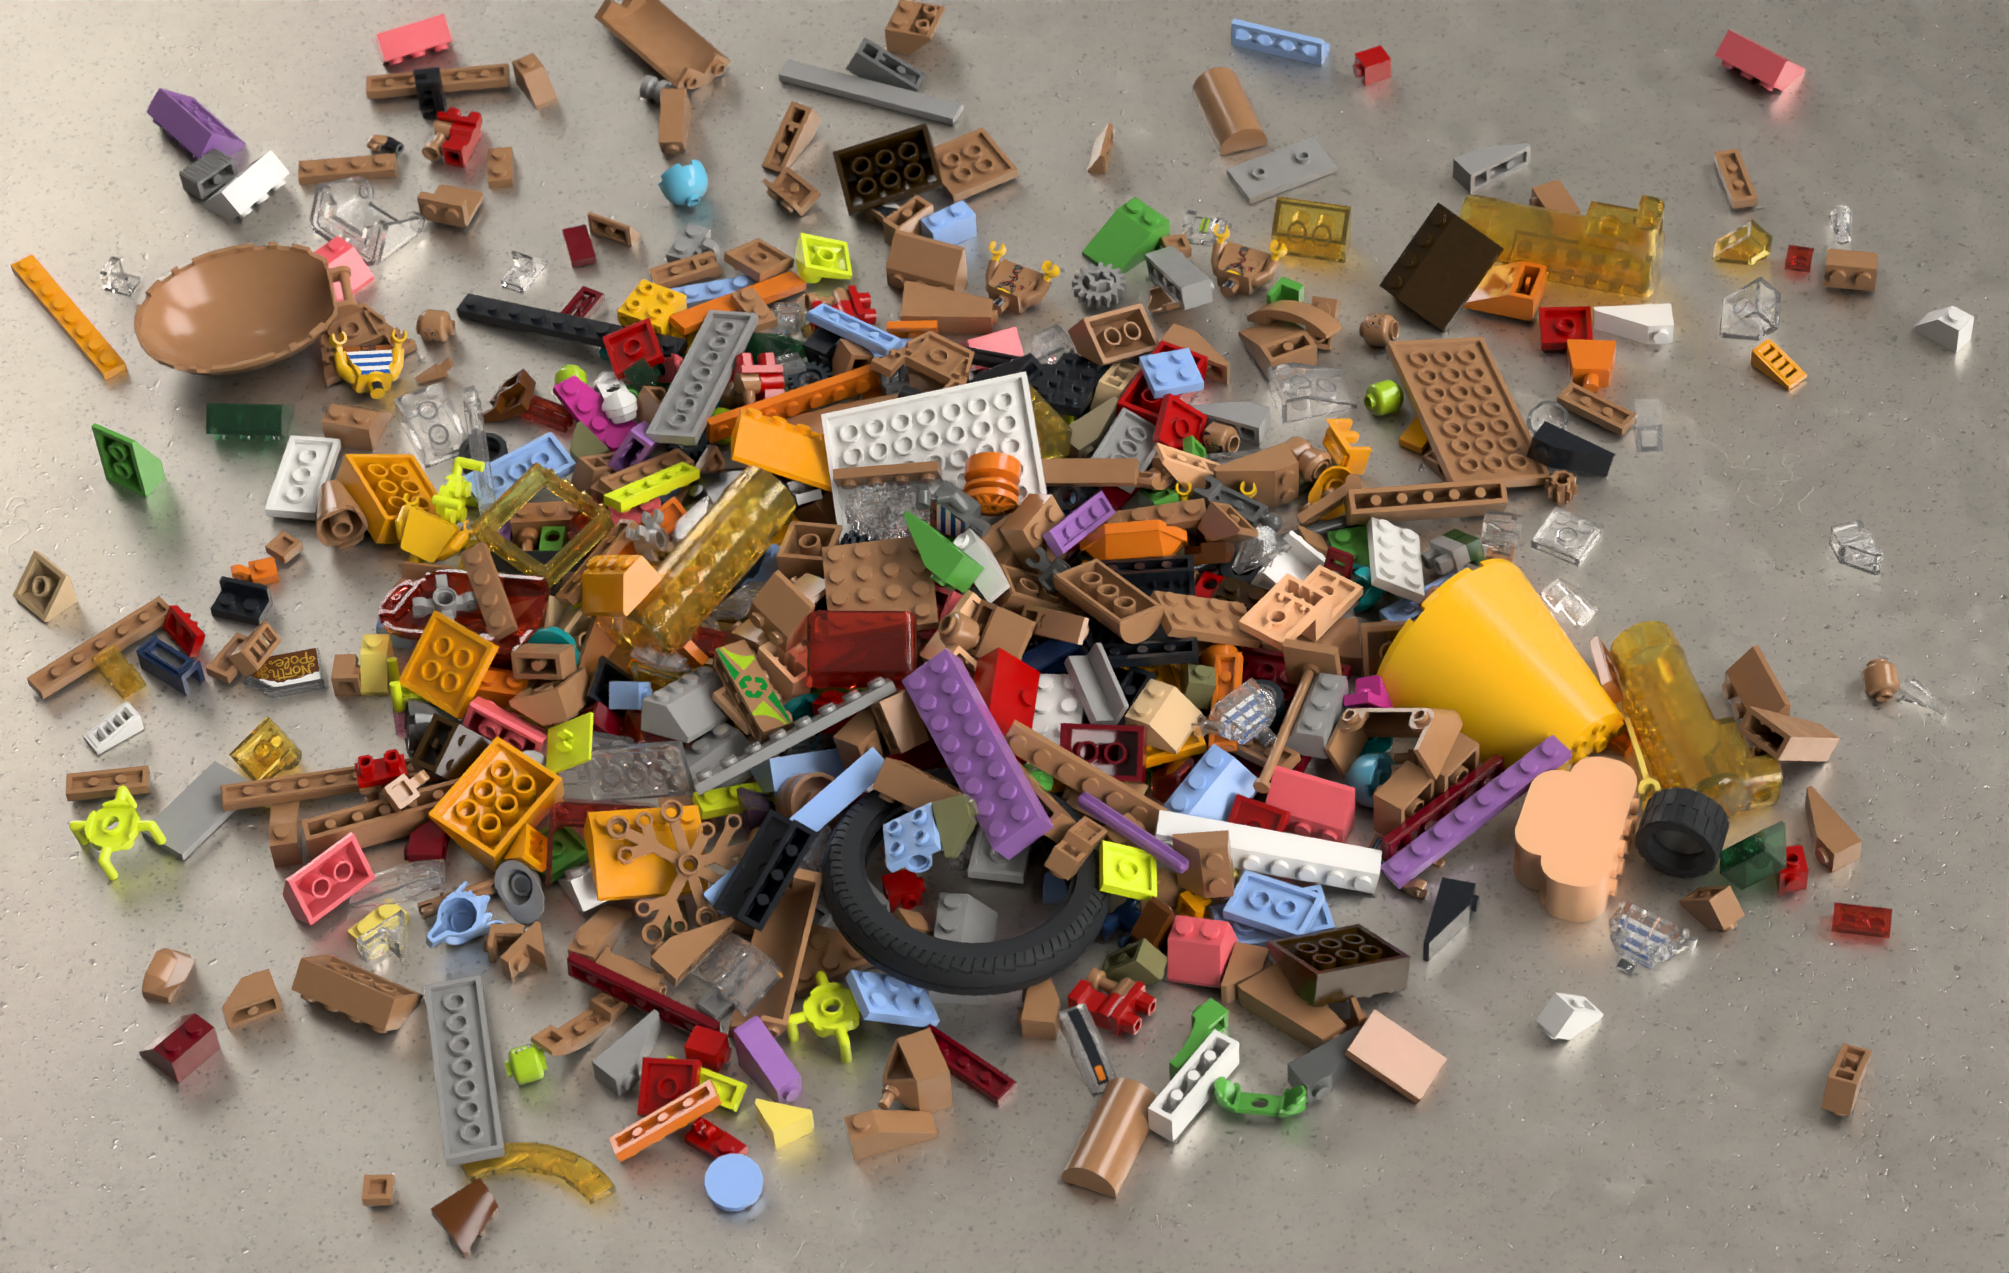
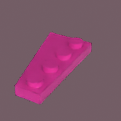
M575 375L553 386V393L577 423L581 421L609 448L610 452H616L630 430L638 425L633 420L618 424L613 423L610 418H607L605 411H602L603 397Z

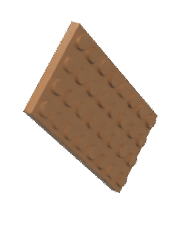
M1483 337L1388 342L1386 351L1447 482L1505 478L1506 488L1545 485L1546 479H1550V473L1545 465L1526 457L1532 440L1531 434Z

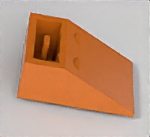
M1525 261L1493 266L1463 308L1533 322L1546 289L1547 266Z

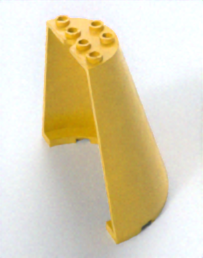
M1488 559L1481 561V567L1473 571L1468 567L1444 582L1421 604V609L1424 611L1414 622L1411 619L1407 620L1385 654L1376 675L1382 678L1393 708L1455 710L1463 722L1460 732L1479 743V762L1484 763L1497 754L1503 758L1504 771L1553 734L1571 751L1572 758L1556 770L1571 772V769L1577 762L1589 758L1587 755L1590 753L1602 752L1610 739L1620 737L1626 731L1624 716L1519 567L1505 559Z

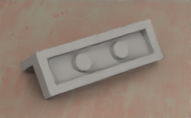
M1095 643L1087 656H1068L1064 664L1090 724L1117 725L1129 705L1102 644Z

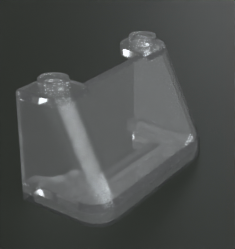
M361 176L317 184L310 214V225L316 234L327 241H331L336 236L341 237L354 246L367 266L379 265L419 236L424 229L426 217L413 211L405 214L403 220H397L372 204L374 189L371 183Z

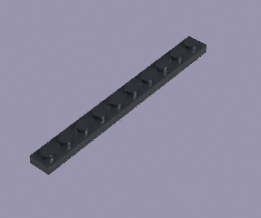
M469 293L456 309L458 317L606 348L602 337L626 327ZM656 333L664 357H671V353L682 357L688 348L687 339Z

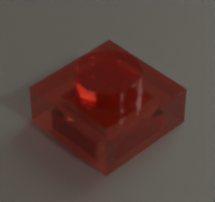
M1789 245L1785 269L1810 273L1814 248Z

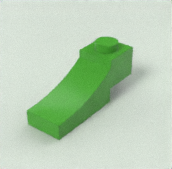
M1212 998L1194 1009L1191 1015L1192 1032L1183 1048L1169 1062L1170 1080L1174 1078L1214 1029L1223 1033L1228 1028V1010Z

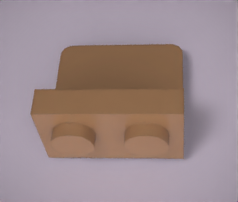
M445 184L439 185L434 194L421 191L417 197L422 220L467 228L484 199L483 193L480 191Z
M1829 249L1826 257L1823 287L1875 291L1878 254L1874 252Z

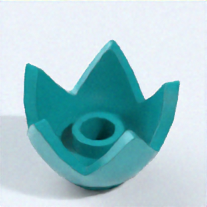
M1353 564L1352 572H1355L1354 576L1358 577L1354 582L1363 586V595L1358 599L1360 604L1353 608V612H1359L1377 603L1381 595H1384L1386 591L1371 585L1370 567Z

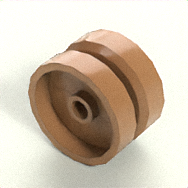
M823 772L795 774L787 778L779 787L775 798L776 812L790 819L834 781L835 778ZM845 811L836 815L818 833H825L835 828L845 814Z

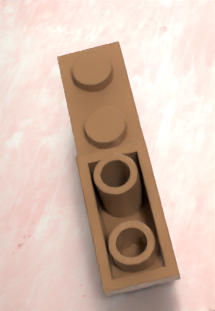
M1028 604L1023 606L1021 616L1036 622L1032 633L1035 636L1082 645L1083 640L1088 635L1089 618Z

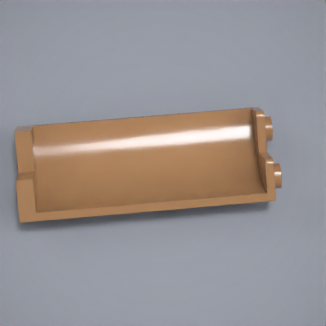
M605 0L594 16L676 88L695 89L714 80L717 76H721L731 62L730 59L659 0H624L622 4L614 0Z
M798 868L794 879L791 880L762 932L754 929L732 1020L729 1024L728 1037L734 1039L733 1030L756 1015L761 1019L773 1038L779 1037L786 1030L822 884V873Z

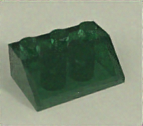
M207 403L206 434H214V439H230V435H239V440H255V435H264V440L280 441V436H288L294 413V405Z

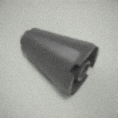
M413 699L407 700L404 729H406V736L409 738H405L406 753L414 754L434 713L461 725L465 715L463 719H458L434 704Z

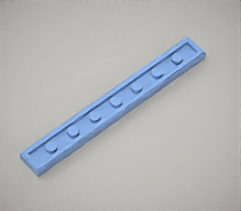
M874 747L870 748L795 813L790 820L793 821L795 819L818 832L875 782L884 759ZM737 865L702 894L712 906L716 903ZM715 909L720 914V916L723 914L722 912Z

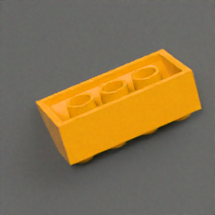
M596 555L586 564L588 568L582 573V613L585 616L627 617L662 580V577L642 555Z

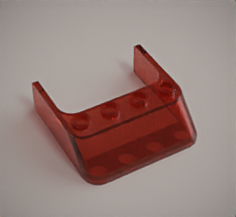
M560 798L553 801L549 811L545 886H551L553 839L558 829L563 827L584 828L588 812L658 807L651 803L571 798Z

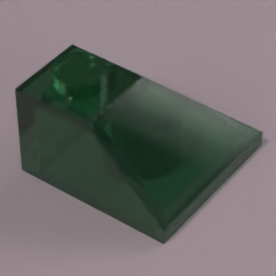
M756 331L753 332L745 352L752 354L753 365H758L757 356L761 353L773 352L776 365L783 366L806 357L802 346L803 341L782 334Z

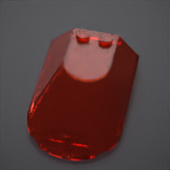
M459 569L435 570L426 572L425 578L414 582L408 579L400 583L383 598L379 605L378 616L381 625L394 636L418 642L432 614L422 618H414L412 599L416 597L433 598V594L436 591L435 575L446 574L448 587L453 589L457 596L467 592H474L467 571ZM498 573L519 630L500 641L496 637H490L478 602V611H457L454 621L497 645L499 649L494 657L512 659L511 652L528 643L529 639L538 629L545 627L550 594L545 577Z

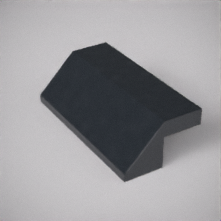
M770 809L713 907L734 920L762 932L819 833L795 819L792 821Z

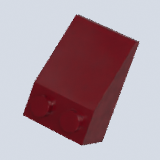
M1061 723V747L1120 782L1146 783L1147 727Z

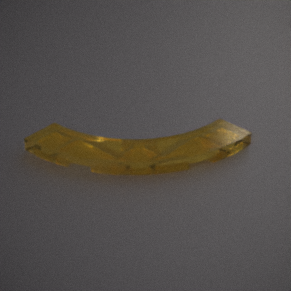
M532 1142L505 1143V1156L459 1164L470 1182L475 1181L479 1177L482 1180L491 1176L508 1173L511 1170H526L529 1173L547 1176L554 1175L565 1180L568 1185L576 1189L585 1197L590 1205L616 1192L614 1183L595 1164L572 1151L548 1144Z

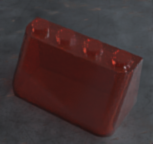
M819 610L807 616V687L818 689L868 688V682L881 676L884 679L889 678L895 688L906 689L902 680L917 670V617L915 614L909 611Z

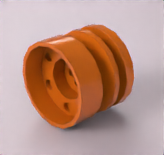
M981 452L968 457L965 462L964 478L966 484L963 491L980 503L981 516L1001 517L1014 513L1019 506L1020 461L1013 456L998 452Z

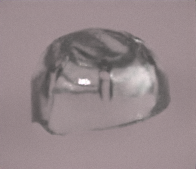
M1542 401L1529 412L1526 421L1527 429L1533 437L1543 422L1547 421L1567 431L1569 414L1562 405L1554 401Z

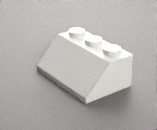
M270 150L242 170L203 203V206L230 221L238 216L243 219L252 211L251 205L254 203L259 205L269 197L267 192L271 188L273 191H276L285 183L283 178L289 172Z

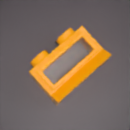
M1351 418L1326 419L1329 427L1326 430L1322 444L1330 454L1331 459H1333L1337 466L1346 467L1353 474L1363 475L1372 449L1370 447H1351L1350 444L1357 443L1360 436L1359 433L1350 431L1353 423Z

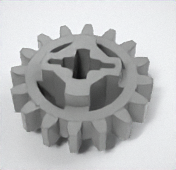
M1099 262L1098 266L1095 267L1090 263L1089 269L1081 267V273L1074 274V279L1072 280L1073 296L1078 297L1079 303L1086 301V307L1096 304V308L1099 309L1101 304H1104L1108 308L1110 307V302L1117 304L1119 303L1118 297H1125L1124 291H1127L1125 273H1121L1119 267L1113 270L1112 264L1104 267L1103 263Z

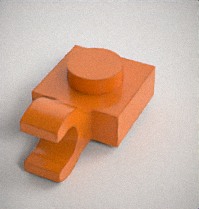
M274 557L249 561V567L240 564L230 567L232 578L252 583H261L263 585L279 582Z

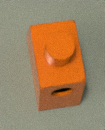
M1567 339L1566 362L1571 382L1593 393H1597L1598 388L1608 387L1615 364L1616 341Z

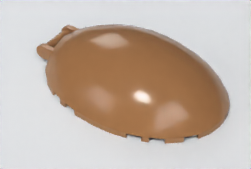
M269 242L268 246H254V243L229 246L191 258L192 263L180 269L177 266L172 268V274L164 280L160 281L157 279L146 291L147 296L142 305L138 304L134 316V330L140 346L149 357L158 363L195 375L225 376L262 369L294 356L320 338L337 317L353 314L358 311L359 307L358 302L353 297L350 282L351 269L349 266L343 265L329 269L327 258L312 252L310 247L292 243L291 247L279 246L277 242ZM340 281L344 301L337 302L333 283Z

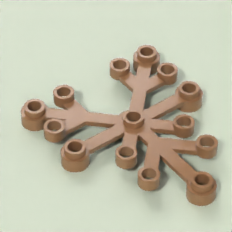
M669 799L662 804L660 816L663 821L669 823L678 853L658 843L652 826L653 817L649 812H640L635 820L636 826L642 830L643 835L631 829L628 820L623 816L617 815L609 819L606 826V832L609 837L615 840L624 838L637 845L620 848L617 859L621 864L628 865L635 858L653 853L673 863L678 874L667 895L649 901L640 900L635 905V914L640 918H646L651 912L659 910L653 922L646 924L641 931V940L645 945L654 947L663 940V926L668 916H670L672 922L670 931L673 935L687 931L688 924L682 918L677 902L687 881L697 908L695 914L696 925L698 927L707 925L701 921V916L704 914L710 916V923L718 921L717 911L713 907L708 906L706 898L702 895L704 891L699 877L711 884H715L724 875H720L705 866L715 863L730 871L739 863L731 858L744 855L752 841L749 840L727 847L734 833L742 825V819L739 815L730 814L727 816L724 822L725 828L713 851L703 855L701 853L707 841L715 834V826L710 822H703L698 828V836L690 850L680 821L683 815V806L675 799ZM673 808L676 811V816L669 817L666 814V810ZM646 816L649 819V824L642 825L639 822V818ZM731 818L736 819L738 826L731 827L728 824V820ZM618 824L622 827L623 831L615 833L612 830V826ZM705 826L709 827L712 831L708 836L704 835L701 831ZM621 852H630L631 858L629 860L622 859ZM690 861L693 863L694 868L686 870L683 863ZM645 904L649 910L645 914L640 913L638 906ZM682 923L684 930L677 932L674 929V924ZM647 932H656L657 939L649 940Z

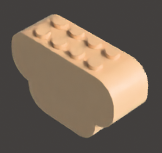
M1589 757L1577 762L1571 769V772L1564 770L1543 772L1530 785L1515 828L1513 871L1516 879L1522 885L1539 891V901L1542 908L1553 917L1571 922L1594 920L1604 912L1609 897H1614L1618 886L1616 877L1617 875H1622L1625 859L1622 857L1624 854H1629L1632 838L1629 836L1631 833L1636 832L1639 817L1635 816L1638 813L1640 799L1636 798L1637 776L1627 764L1605 757Z

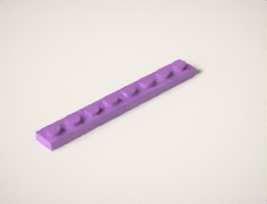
M1552 734L1383 863L1380 867L1381 872L1398 889L1402 888L1529 791L1532 781L1539 774L1556 770L1572 758L1571 751Z

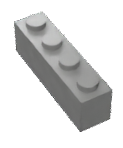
M1173 245L1145 254L1149 277L1184 310L1213 302L1212 292H1214V285L1211 278L1204 275L1201 269H1198L1191 260L1189 261Z

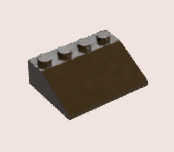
M926 123L833 152L849 216L944 187L933 139Z
M1438 202L1379 286L1443 332H1446L1504 248Z
M1360 924L1269 940L1266 944V947L1295 993L1313 1007H1323L1325 1004L1333 1002L1345 1003L1355 996L1356 998H1369L1379 993L1390 994L1395 990L1407 988L1411 956Z

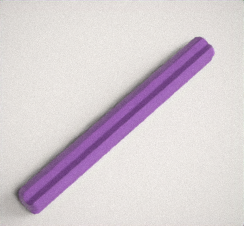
M1083 792L1078 797L1077 805L1176 872L1183 874L1189 868V859L1090 793Z

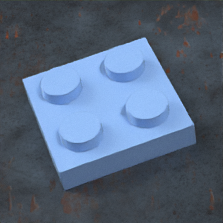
M1189 348L1139 357L1140 368L1154 399L1162 398L1163 395L1169 393L1179 395L1204 390V381Z

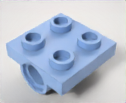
M932 802L883 824L886 867L892 873L904 867L910 872L920 873L932 866V854L941 850L940 835Z

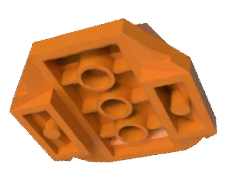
M1158 519L1103 524L1097 528V532L1087 534L1080 541L1082 556L1088 555L1092 560L1097 558L1099 561L1176 556L1182 548L1188 547L1186 530L1175 526H1167L1166 522Z

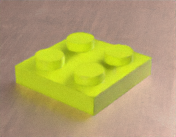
M1103 840L1099 847L1100 891L1147 902L1153 896L1156 898V858L1143 849Z

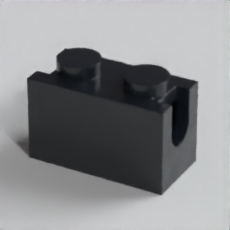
M819 326L802 344L808 363L812 364V361L817 363V366L822 363L825 368L828 366L831 372L833 370L832 359L839 339L846 338Z

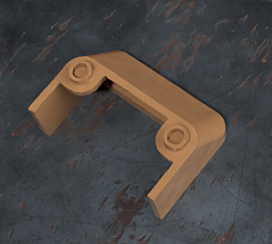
M1351 708L1346 710L1340 717L1324 750L1341 777L1345 779L1350 766L1359 757L1368 737L1419 738L1414 752L1430 778L1437 780L1462 728L1463 722L1458 713L1451 709Z

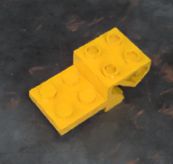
M644 279L639 282L617 310L618 322L622 326L628 327L650 318L655 333L687 339L688 348L684 354H687L699 331L683 335L669 323L670 315L687 309L685 294Z

